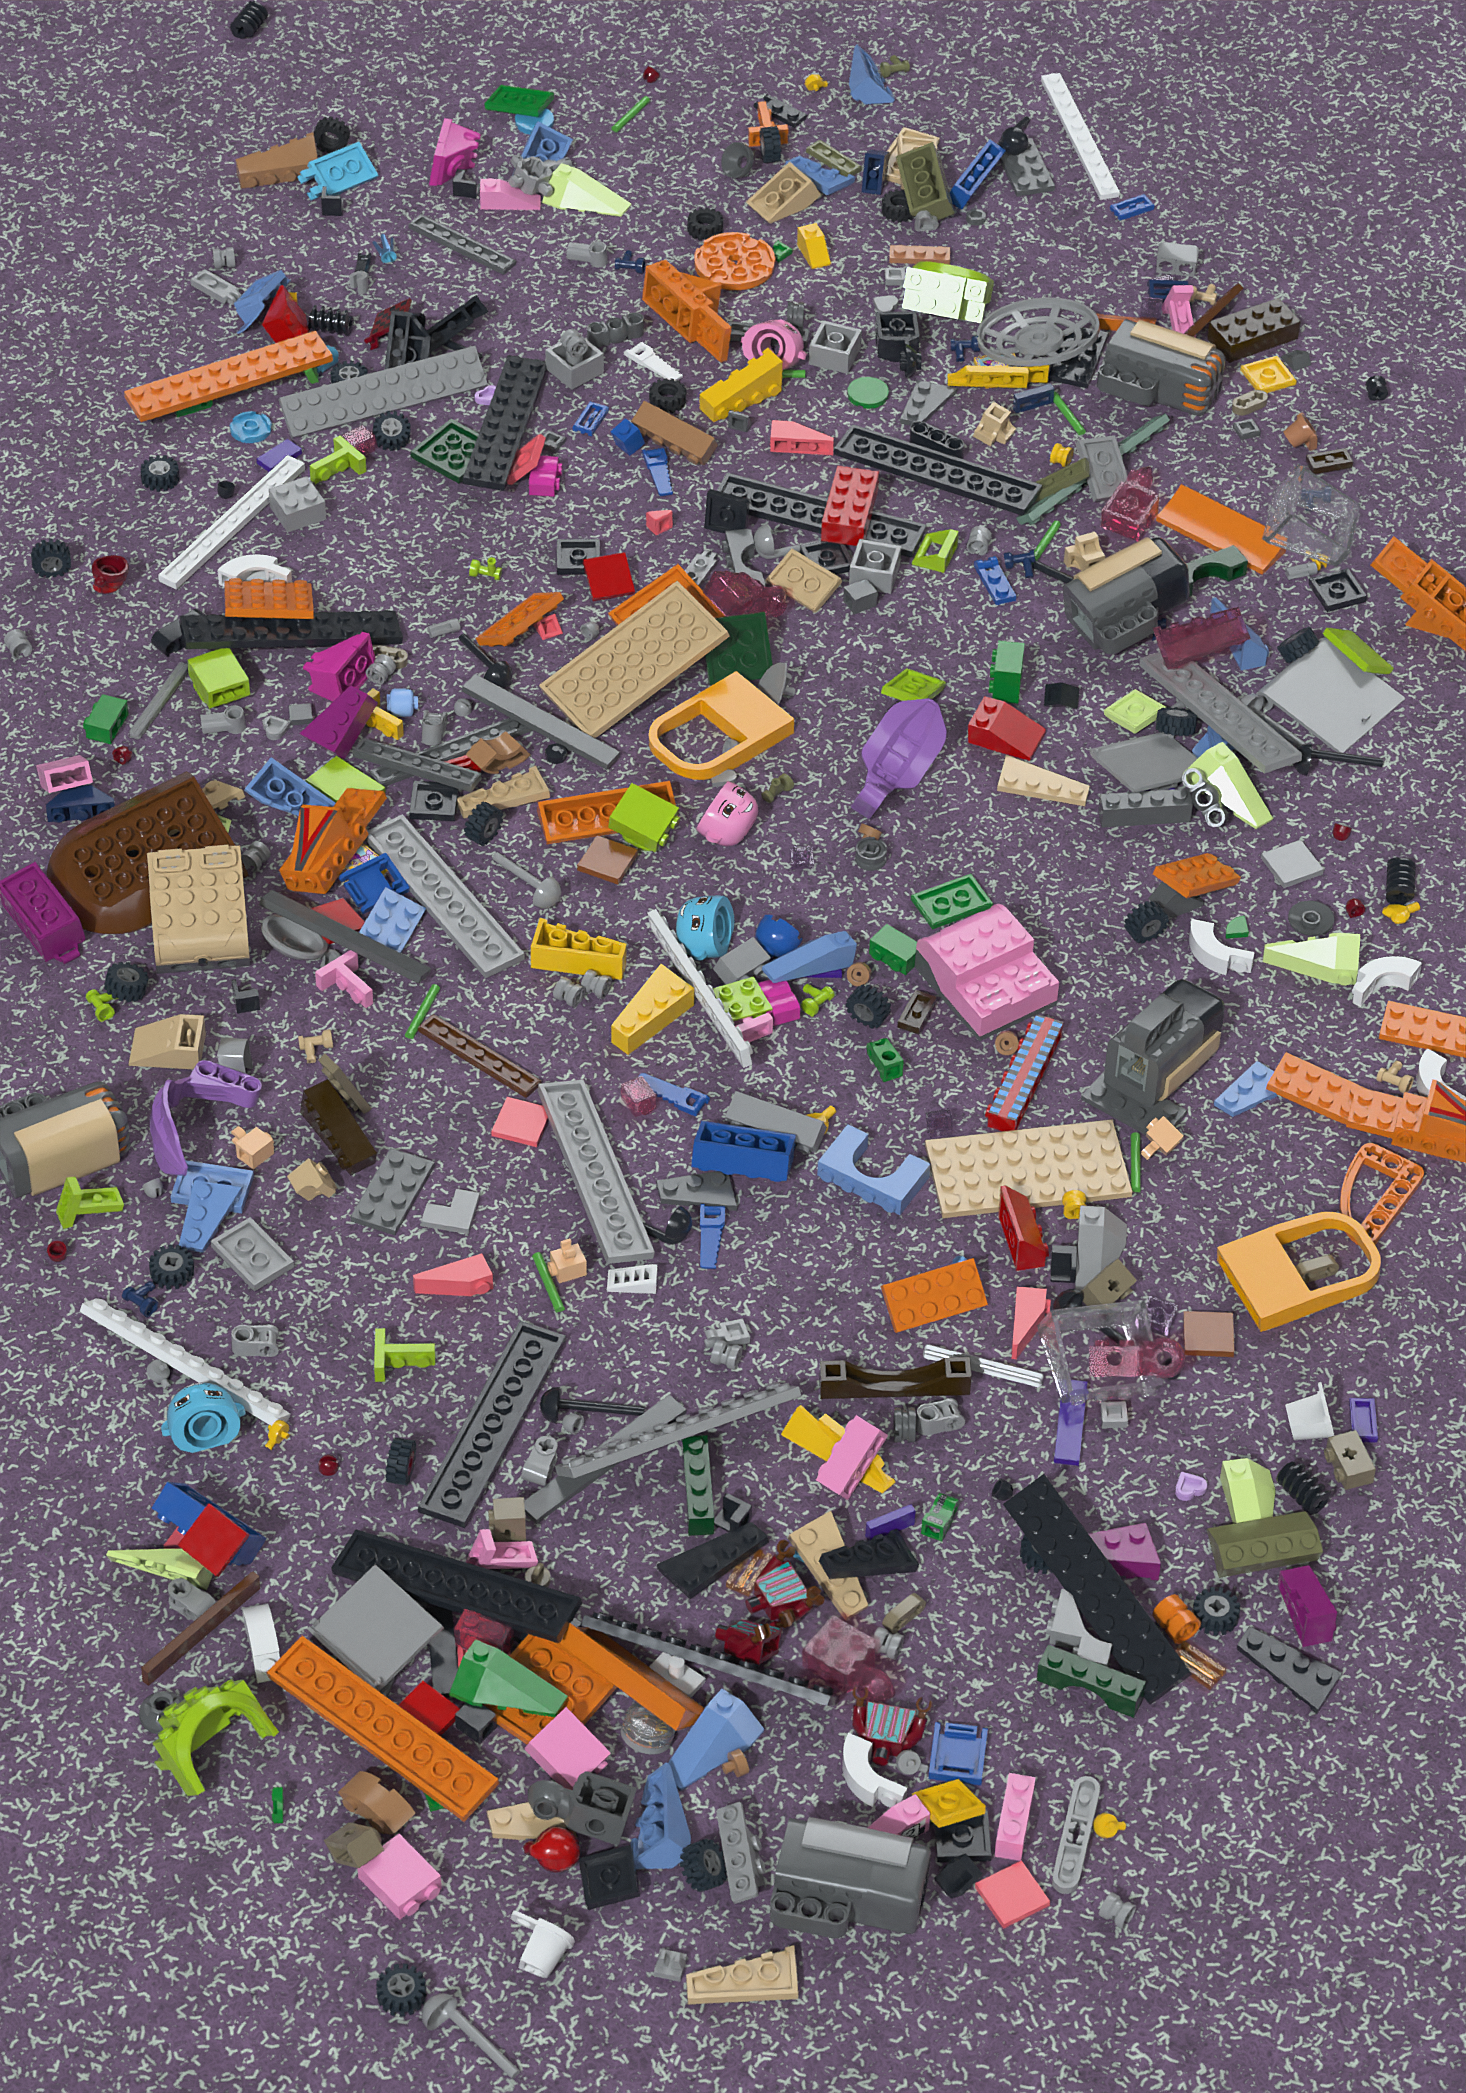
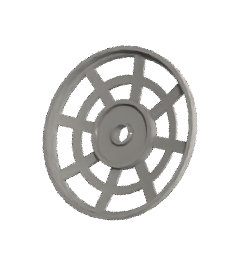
M1033 298L1003 306L988 315L977 329V336H979L977 341L982 353L997 362L1014 366H1043L1068 360L1087 350L1097 340L1100 324L1095 312L1080 302L1063 298ZM1052 308L1049 316L1024 319L1020 313L1032 309ZM1060 309L1076 312L1085 318L1075 324L1070 320L1058 317ZM1010 315L1016 321L1001 332L990 329L996 322ZM1090 322L1094 333L1090 338L1082 339L1080 328ZM1054 324H1061L1068 328L1062 331L1058 326H1055ZM1021 328L1015 336L1008 335L1013 330ZM1073 332L1075 333V341H1064L1065 336ZM985 334L997 338V350H989L984 346ZM1003 340L1015 343V347L1004 349L1002 345ZM1061 347H1069L1060 354L1055 352ZM1020 352L1025 356L1023 358H1019L1011 354ZM1035 356H1049L1047 358L1033 359Z

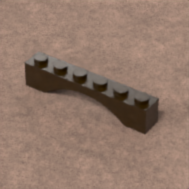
M970 1357L943 1358L924 1367L902 1371L866 1369L845 1360L820 1361V1399L970 1395L972 1378Z

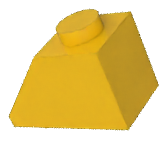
M817 223L798 227L797 246L811 269L831 265L825 237Z

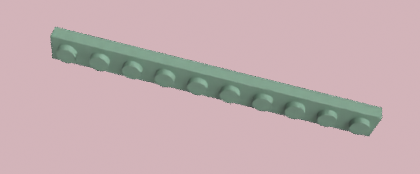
M1166 413L1153 417L1118 443L1122 459L1123 454H1129L1136 450L1138 443L1143 444L1151 439L1149 435L1152 433L1156 434L1164 429L1163 425L1170 421ZM1085 478L1065 489H1060L1055 494L1052 493L1031 506L1026 514L1016 517L1018 523L1021 525L1036 523L1041 519V514L1045 515L1053 511L1056 503L1057 505L1068 500L1067 495L1080 491L1082 484H1088L1087 479Z

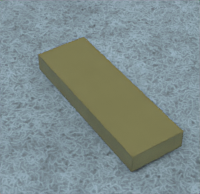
M818 140L806 148V153L831 169L839 170V174L845 177L849 174L854 176L862 171L861 165L822 140Z
M1082 458L1036 481L1035 483L1042 485V491L1035 502L1089 477L1088 460Z

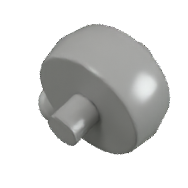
M161 1360L150 1362L147 1366L149 1378L156 1383H161L164 1390L168 1386L171 1387L167 1380L170 1375L167 1364Z
M904 1750L896 1758L897 1769L904 1775H912L917 1771L923 1773L928 1771L929 1766L922 1764L919 1755L913 1750Z

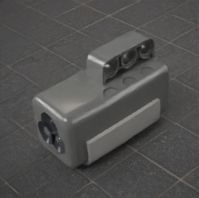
M809 1817L808 1821L789 1818L775 1873L774 1888L770 1900V1920L777 1927L837 1939L846 1934L849 1922L913 1934L917 1931L928 1886L931 1851L925 1845L913 1843V1838L813 1817ZM784 1908V1909H787V1910H786V1911H779V1910H777V1909ZM805 1914H812L814 1916L807 1917ZM837 1919L840 1922H832L831 1920Z

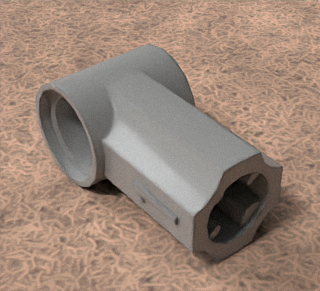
M595 241L590 245L569 242L566 253L567 259L590 262L593 267L597 268L607 265V247L604 242Z
M229 706L222 713L200 715L203 734L222 731L240 734L246 729L244 711L240 706Z

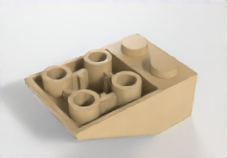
M180 1014L135 1028L129 1066L194 1069L196 1064L202 1059L206 1036L204 1016Z

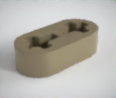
M1253 390L1236 397L1232 401V411L1236 415L1243 416L1259 410L1267 405L1268 395L1262 390Z
M373 645L375 659L381 654L387 655L395 662L396 669L404 668L408 664V654L405 650L383 645Z
M1324 1255L1301 1262L1295 1268L1306 1284L1336 1274L1339 1270V1265L1332 1255Z
M912 1593L888 1612L882 1625L892 1634H895L924 1610L926 1601L918 1594Z

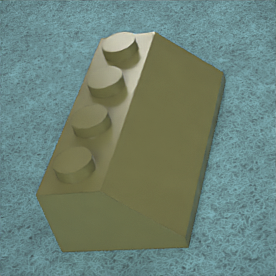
M933 142L896 156L909 211L912 216H916L918 212L924 210L929 211L938 220L955 214L941 157Z
M1306 1511L1207 1528L1219 1578L1317 1561L1323 1553L1317 1527Z

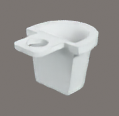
M1321 1382L1318 1383V1394L1285 1405L1294 1441L1334 1436Z
M513 1911L511 1920L534 1930L520 1959L518 1968L542 1978L549 1977L566 1949L573 1947L575 1943L574 1938L560 1927L541 1918L537 1921L518 1911Z

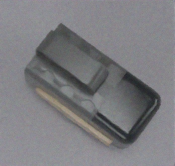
M1146 537L1074 575L1073 581L1063 585L1064 609L1068 621L1094 650L1101 648L1107 654L1118 653L1155 633L1158 629L1157 617L1183 604L1190 595L1189 571L1186 563L1164 539L1159 537L1152 539Z
M1180 979L1175 981L1109 1040L1104 1069V1078L1108 1085L1147 1106L1153 1105L1157 1100L1162 1101L1166 1099L1217 1052L1225 1012L1224 1001L1219 996L1188 980Z

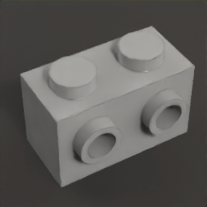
M752 937L720 957L713 970L725 984L750 978L754 974L756 977L763 973L762 966L766 965L771 957L756 939Z

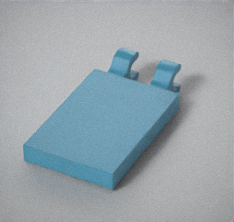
M357 142L310 161L307 165L308 169L302 170L300 172L301 175L297 178L301 184L315 178L318 186L310 188L311 192L307 193L310 200H314L321 196L323 186H327V196H335L376 179L378 173L360 142Z

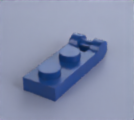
M996 556L989 557L985 561H982V559L974 561V568L995 605L1016 601V594L1001 570Z

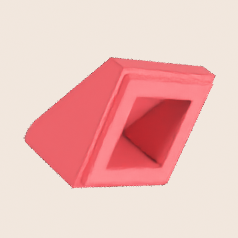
M672 511L647 512L646 526L655 535L673 528Z
M556 614L543 617L541 621L533 624L542 640L563 634Z

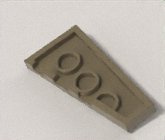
M326 1054L318 1059L323 1067L322 1073L354 1111L359 1109L363 1114H366L372 1109L336 1063Z

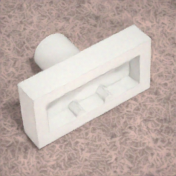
M664 1652L649 1666L690 1698L705 1683V1677L686 1666L684 1659Z

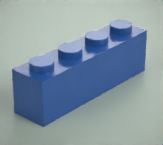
M989 139L951 189L950 196L953 205L959 209L965 207L997 166L1006 150Z

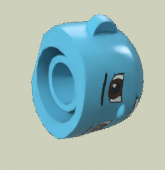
M713 895L696 897L685 902L678 913L676 935L679 944L682 943L687 954L700 961L705 958H719L727 953L734 930V913L729 899L725 896Z
M196 1383L180 1390L173 1397L168 1407L167 1420L162 1424L161 1431L163 1436L170 1435L172 1441L180 1450L194 1453L230 1443L238 1435L240 1417L246 1413L244 1406L234 1402L231 1395L223 1388L211 1383Z

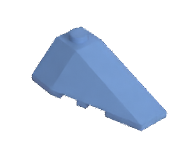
M537 121L520 156L524 159L532 156L537 157L543 162L548 159L558 161L565 157L573 139Z
M846 931L824 935L810 940L762 966V971L773 983L847 968L853 965L857 943Z
M666 1762L647 1776L641 1800L646 1809L641 1817L637 1818L635 1824L636 1827H641L638 1839L633 1838L630 1843L634 1853L636 1869L673 1868L683 1861L680 1859V1854L683 1853L682 1849L691 1844L690 1831L671 1766Z

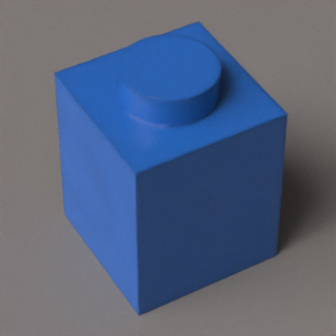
M626 418L610 431L615 444L629 456L645 444L639 428Z

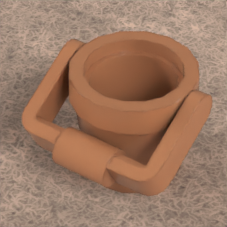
M1299 413L1297 420L1283 432L1294 448L1305 443L1310 451L1317 449L1318 435L1304 413Z

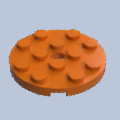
M740 232L721 233L706 239L704 244L696 249L694 267L700 278L720 283L721 289L731 291L746 290L759 286L770 278L775 268V255L772 248L764 240L750 238V234Z

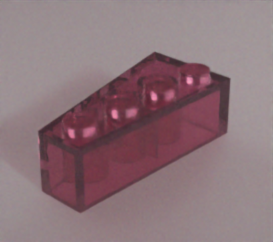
M1239 607L1211 613L1210 618L1206 619L1200 616L1192 618L1190 623L1182 625L1179 622L1170 623V628L1161 629L1160 626L1153 628L1168 670L1179 668L1185 663L1200 660L1206 655L1221 652L1227 647L1239 645L1251 639Z

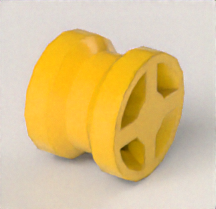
M1056 443L1050 455V463H1060L1062 467L1068 466L1072 460L1074 449L1071 447L1064 448L1062 444Z
M1071 1190L1062 1196L1063 1213L1067 1219H1079L1080 1205L1086 1206V1195L1084 1192Z

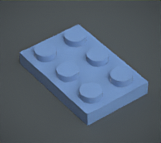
M385 887L359 933L401 953L426 908Z
M185 1160L188 1166L186 1176H177L171 1193V1203L189 1205L194 1180L242 1187L243 1192L234 1201L230 1212L242 1214L254 1178L253 1171Z

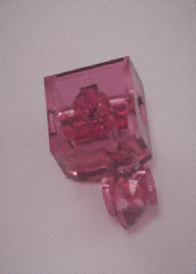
M1150 466L1141 467L1137 470L1132 469L1128 474L1126 482H1120L1102 509V528L1137 542L1141 540L1157 516L1159 496L1155 491L1150 490L1153 483L1152 468Z
M714 571L703 591L725 617L765 612L766 616L778 617L787 608L786 592L783 586L765 587L759 580L752 579L744 572Z
M1166 1337L1158 1338L1154 1341H1139V1345H1134V1340H1119V1345H1109V1340H1094V1345H1089V1376H1156L1166 1379L1180 1373L1185 1363V1353L1182 1346L1174 1339ZM1117 1351L1120 1353L1122 1360L1119 1364L1113 1365L1109 1363L1107 1356L1110 1352ZM1162 1351H1168L1172 1355V1361L1168 1365H1161L1157 1360L1158 1354Z
M833 1615L802 1649L803 1667L842 1692L853 1691L856 1686L857 1693L862 1698L866 1694L865 1687H867L868 1697L864 1701L875 1703L877 1701H887L895 1696V1688L888 1675L874 1668L876 1640Z

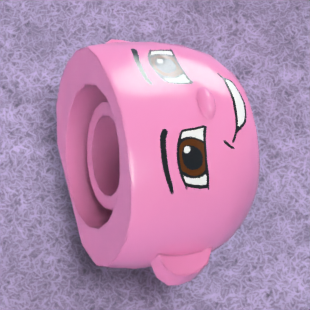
M782 319L769 320L751 326L744 337H741L743 353L748 360L752 358L758 359L763 355L762 351L767 348L774 353L771 348L772 337L780 345V350L776 356L782 360V370L795 366L800 359H806L807 354L803 351L804 344L800 332L794 325Z
M727 781L705 812L696 830L706 837L709 842L722 846L736 845L744 839V836L747 835L757 818V802L746 790L731 781Z

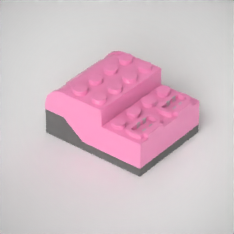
M995 904L991 908L959 922L953 921L948 927L917 941L915 968L979 1042L1057 1005L1059 981L1033 953V937L1002 904Z

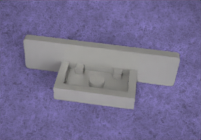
M737 1802L716 1811L731 1900L734 1904L757 1897L759 1895L758 1887L765 1885L763 1874L766 1873L764 1862L759 1856V1851L762 1850L759 1837L753 1835L747 1828L743 1805L741 1802Z

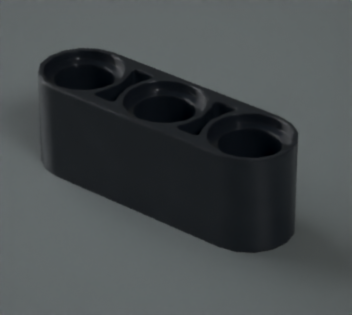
M916 421L910 425V443L963 459L964 442L960 438L922 421Z
M194 609L183 616L205 614L199 609ZM179 618L156 631L151 638L152 645L167 657L171 653H176L185 648Z

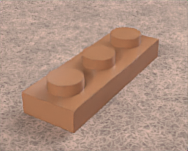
M890 245L889 263L917 264L918 262L926 261L950 265V247Z

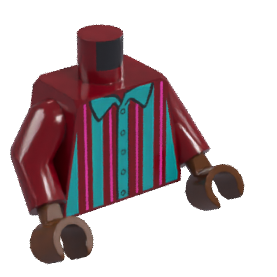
M787 1540L778 1542L777 1551L779 1554L773 1555L756 1578L754 1585L755 1596L745 1601L750 1614L764 1609L772 1621L780 1620L778 1615L780 1612L792 1609L796 1618L795 1621H798L813 1608V1604L820 1606L824 1603V1597L820 1594L821 1590L816 1586H812L807 1590L790 1562L784 1561L785 1557L791 1558L795 1554V1548L792 1546L784 1552L789 1544Z
M787 1609L778 1614L780 1622L774 1620L770 1624H760L740 1620L731 1626L719 1624L716 1629L715 1638L725 1642V1653L759 1665L778 1654L782 1628L791 1626L796 1618L793 1610Z
M856 1686L854 1687L852 1694L856 1704L853 1705L852 1725L857 1737L872 1743V1752H874L872 1760L875 1764L880 1766L887 1765L889 1756L897 1757L899 1753L904 1750H910L922 1739L928 1720L926 1714L930 1713L934 1706L931 1700L929 1707L922 1710L921 1703L923 1698L920 1697L916 1702V1707L919 1710L918 1715H916L917 1710L870 1701H867V1704L864 1705V1700L868 1697L867 1687H865L866 1694L862 1698L856 1696Z

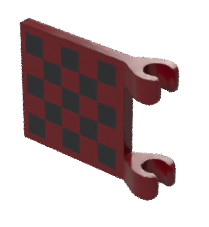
M410 298L377 313L370 336L364 339L366 344L370 343V350L378 348V337L389 332L391 310L409 312L412 303Z

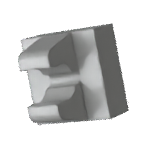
M660 1948L654 1976L680 1982L687 1954Z

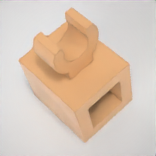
M1164 1116L1160 1120L1155 1118L1146 1127L1149 1130L1146 1133V1137L1151 1143L1141 1151V1155L1148 1160L1159 1149L1167 1156L1183 1140L1184 1136Z
M239 1126L231 1131V1134L235 1136L232 1142L236 1145L237 1158L252 1169H255L274 1154V1140L267 1132H263L255 1127L246 1134Z
M566 1239L560 1242V1249L550 1251V1262L547 1263L548 1270L552 1277L556 1276L559 1283L587 1275L586 1259L578 1243L571 1245V1239Z

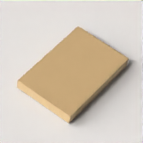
M794 549L787 553L765 580L770 586L776 585L785 588L788 597L814 613L819 611L842 583L840 577Z

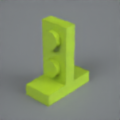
M338 436L333 439L334 453L310 465V480L315 484L326 481L330 476L345 471L347 467H351L356 473L361 475L366 472V457L342 436Z
M66 1177L56 1213L62 1228L66 1229L73 1227L77 1214L119 1212L123 1210L124 1203L117 1187L81 1190L76 1177Z
M375 1328V1382H385V1366H392L394 1368L417 1366L425 1368L429 1365H435V1344H386L385 1328Z

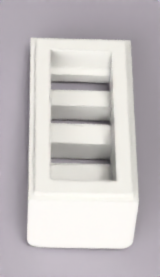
M650 1264L608 1270L607 1292L656 1294L657 1265ZM615 1277H620L619 1283L615 1284ZM625 1277H630L629 1282H625Z

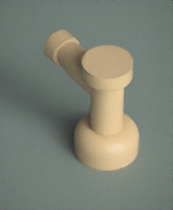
M1208 285L1206 293L1197 291V288L1193 286L1194 293L1189 302L1198 299L1214 305L1217 298V293H1214L1215 285Z
M331 1029L324 1030L322 1035L306 1038L298 1036L300 1050H305L307 1063L316 1062L314 1046L323 1045L325 1048H333Z
M1395 1061L1388 1071L1385 1068H1381L1376 1080L1396 1085L1399 1091L1404 1094V1092L1408 1093L1411 1089L1414 1077L1404 1075L1402 1078L1396 1076L1402 1068V1063Z

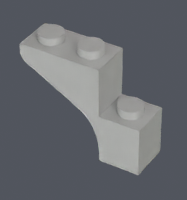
M1061 1589L1059 1599L1054 1598L1051 1613L1055 1614L1054 1620L1049 1619L1046 1634L1050 1635L1049 1644L1073 1649L1072 1654L1108 1667L1112 1644L1100 1641L1086 1631L1073 1595L1065 1589Z

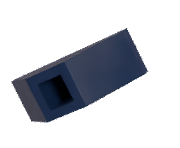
M92 785L64 789L46 804L48 822L57 823L68 820L83 821L115 807L114 798Z

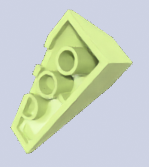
M1248 1458L1223 1461L1220 1480L1233 1524L1273 1517L1275 1487L1270 1470Z
M183 1549L109 1550L106 1554L113 1562L171 1580L183 1578L195 1587L207 1590L213 1573Z

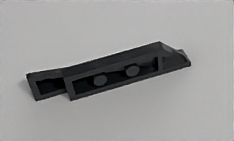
M477 295L426 330L431 336L429 354L471 325L474 319L488 313V310Z

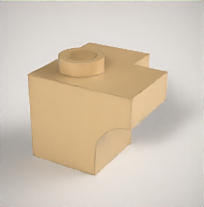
M993 402L983 413L973 437L989 446L995 441L1006 444L1016 430L1009 419L1011 411Z
M1096 532L1075 537V545L1065 547L1064 563L1067 567H1075L1083 571L1105 559Z
M310 1158L287 1176L296 1193L308 1201L320 1194H324L329 1198L336 1193L337 1186L326 1167L320 1162L315 1163Z

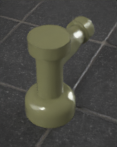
M896 55L890 57L893 65H890L888 62L880 63V73L884 78L889 77L892 72L910 71L908 60L901 62Z
M783 773L778 778L772 779L769 791L765 790L761 796L770 804L774 801V797L782 791L788 792L793 789L794 782L789 775Z

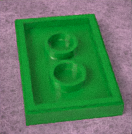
M500 85L484 105L486 110L539 117L553 101L554 93Z
M972 874L911 895V901L932 930L982 912L993 906V902Z

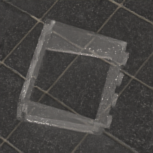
M1298 464L1273 492L1262 539L1271 545L1337 567L1342 561L1346 562L1351 556L1352 551L1350 549L1355 540L1353 538L1354 533L1357 530L1356 522L1360 517V504ZM1296 506L1337 519L1338 524L1334 540L1296 516Z
M1145 1300L1051 1310L1037 1325L1062 1403L1071 1402V1405H1079L1085 1403L1086 1400L1104 1402L1111 1397H1118L1119 1400H1124L1137 1394H1141L1142 1397H1149L1155 1395L1163 1386ZM1123 1326L1127 1339L1132 1346L1133 1356L1142 1382L1073 1390L1061 1333Z

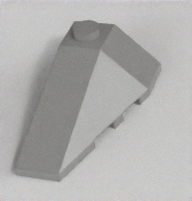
M1080 1205L1075 1289L1079 1291L1107 1265L1119 1259L1126 1246L1127 1224L1105 1207Z

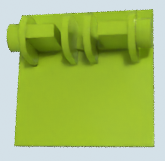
M754 976L713 988L715 998L721 1000L724 1012L730 1013L733 1022L750 1016L754 1019L766 1014L767 1011L773 1010Z

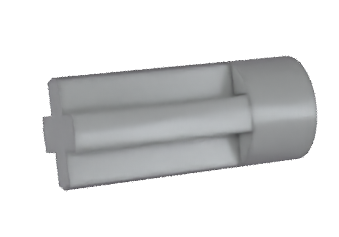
M1315 562L1285 568V575L1288 580L1315 575L1318 572Z
M454 618L428 626L427 631L429 636L433 638L446 633L460 631V624L458 619Z

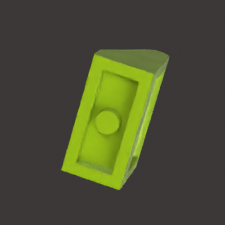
M949 529L927 533L912 561V565L944 573L958 546L959 531ZM931 542L942 545L938 554L925 556Z

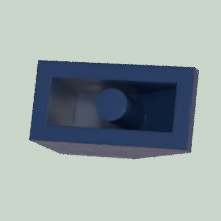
M870 149L865 153L861 193L882 194L888 172L889 152Z

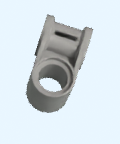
M424 710L422 720V742L424 744L438 745L442 742L447 726V712L443 711L442 714L429 713L428 710Z
M238 1325L231 1333L232 1351L238 1356L274 1357L279 1352V1347L276 1344L279 1330L273 1325Z
M947 1398L942 1401L920 1405L916 1414V1431L926 1436L962 1428L965 1424V1418L960 1415L957 1409V1400Z
M542 1436L537 1439L529 1458H527L524 1464L521 1479L542 1486L546 1485L547 1479L551 1478L558 1458L556 1453L558 1444L553 1437Z
M183 1578L174 1579L168 1585L170 1607L185 1616L187 1620L192 1619L195 1621L216 1603L211 1595L201 1591Z

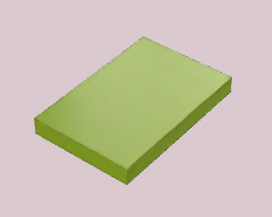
M1326 627L1323 632V636L1364 672L1390 674L1394 668L1353 631Z
M907 668L882 687L881 694L901 701L933 699L944 690L946 682Z
M337 756L305 780V782L335 803L347 788L386 792L384 786Z

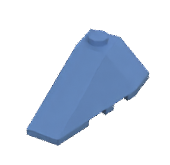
M859 45L854 47L849 80L851 96L856 101L861 100L864 104L893 103L895 98L891 89L888 86L884 88V77L879 74V69L871 56Z
M1216 597L1212 598L1210 613L1240 670L1266 666L1269 650L1267 645L1263 644L1260 636Z
M273 758L267 761L244 789L245 792L262 804L299 816L302 804L333 807L336 804Z
M721 1688L705 1707L668 1762L678 1789L683 1790L706 1776L709 1771L728 1762L727 1754L736 1749H740L742 1753L745 1752L764 1732L762 1725L742 1700Z

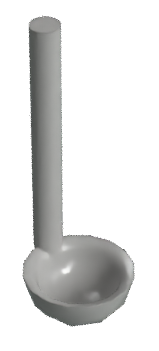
M766 524L757 529L753 539L756 551L765 559L786 556L791 549L800 553V545L821 541L819 539L774 550L772 533Z
M1249 694L1240 699L1243 704L1298 748L1302 744H1307L1260 711L1263 706L1262 696Z
M497 852L493 855L494 861L536 888L533 895V905L541 909L549 908L561 900V887L554 877H548L544 881H540Z
M439 1993L430 1997L424 2003L421 2011L422 2022L427 2030H435L450 2018L511 2079L520 2073V2070L456 2009L458 2003L456 1998L448 1994Z

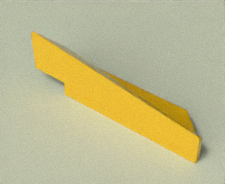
M1049 365L1031 367L965 366L956 373L947 374V386L1027 388L1028 382L1048 383Z
M800 1405L796 1408L781 1435L823 1460L828 1461L832 1454L833 1446L845 1434V1428L827 1414H824L818 1421ZM876 1454L860 1481L880 1493H884L895 1484V1480L882 1471L881 1468L885 1463Z

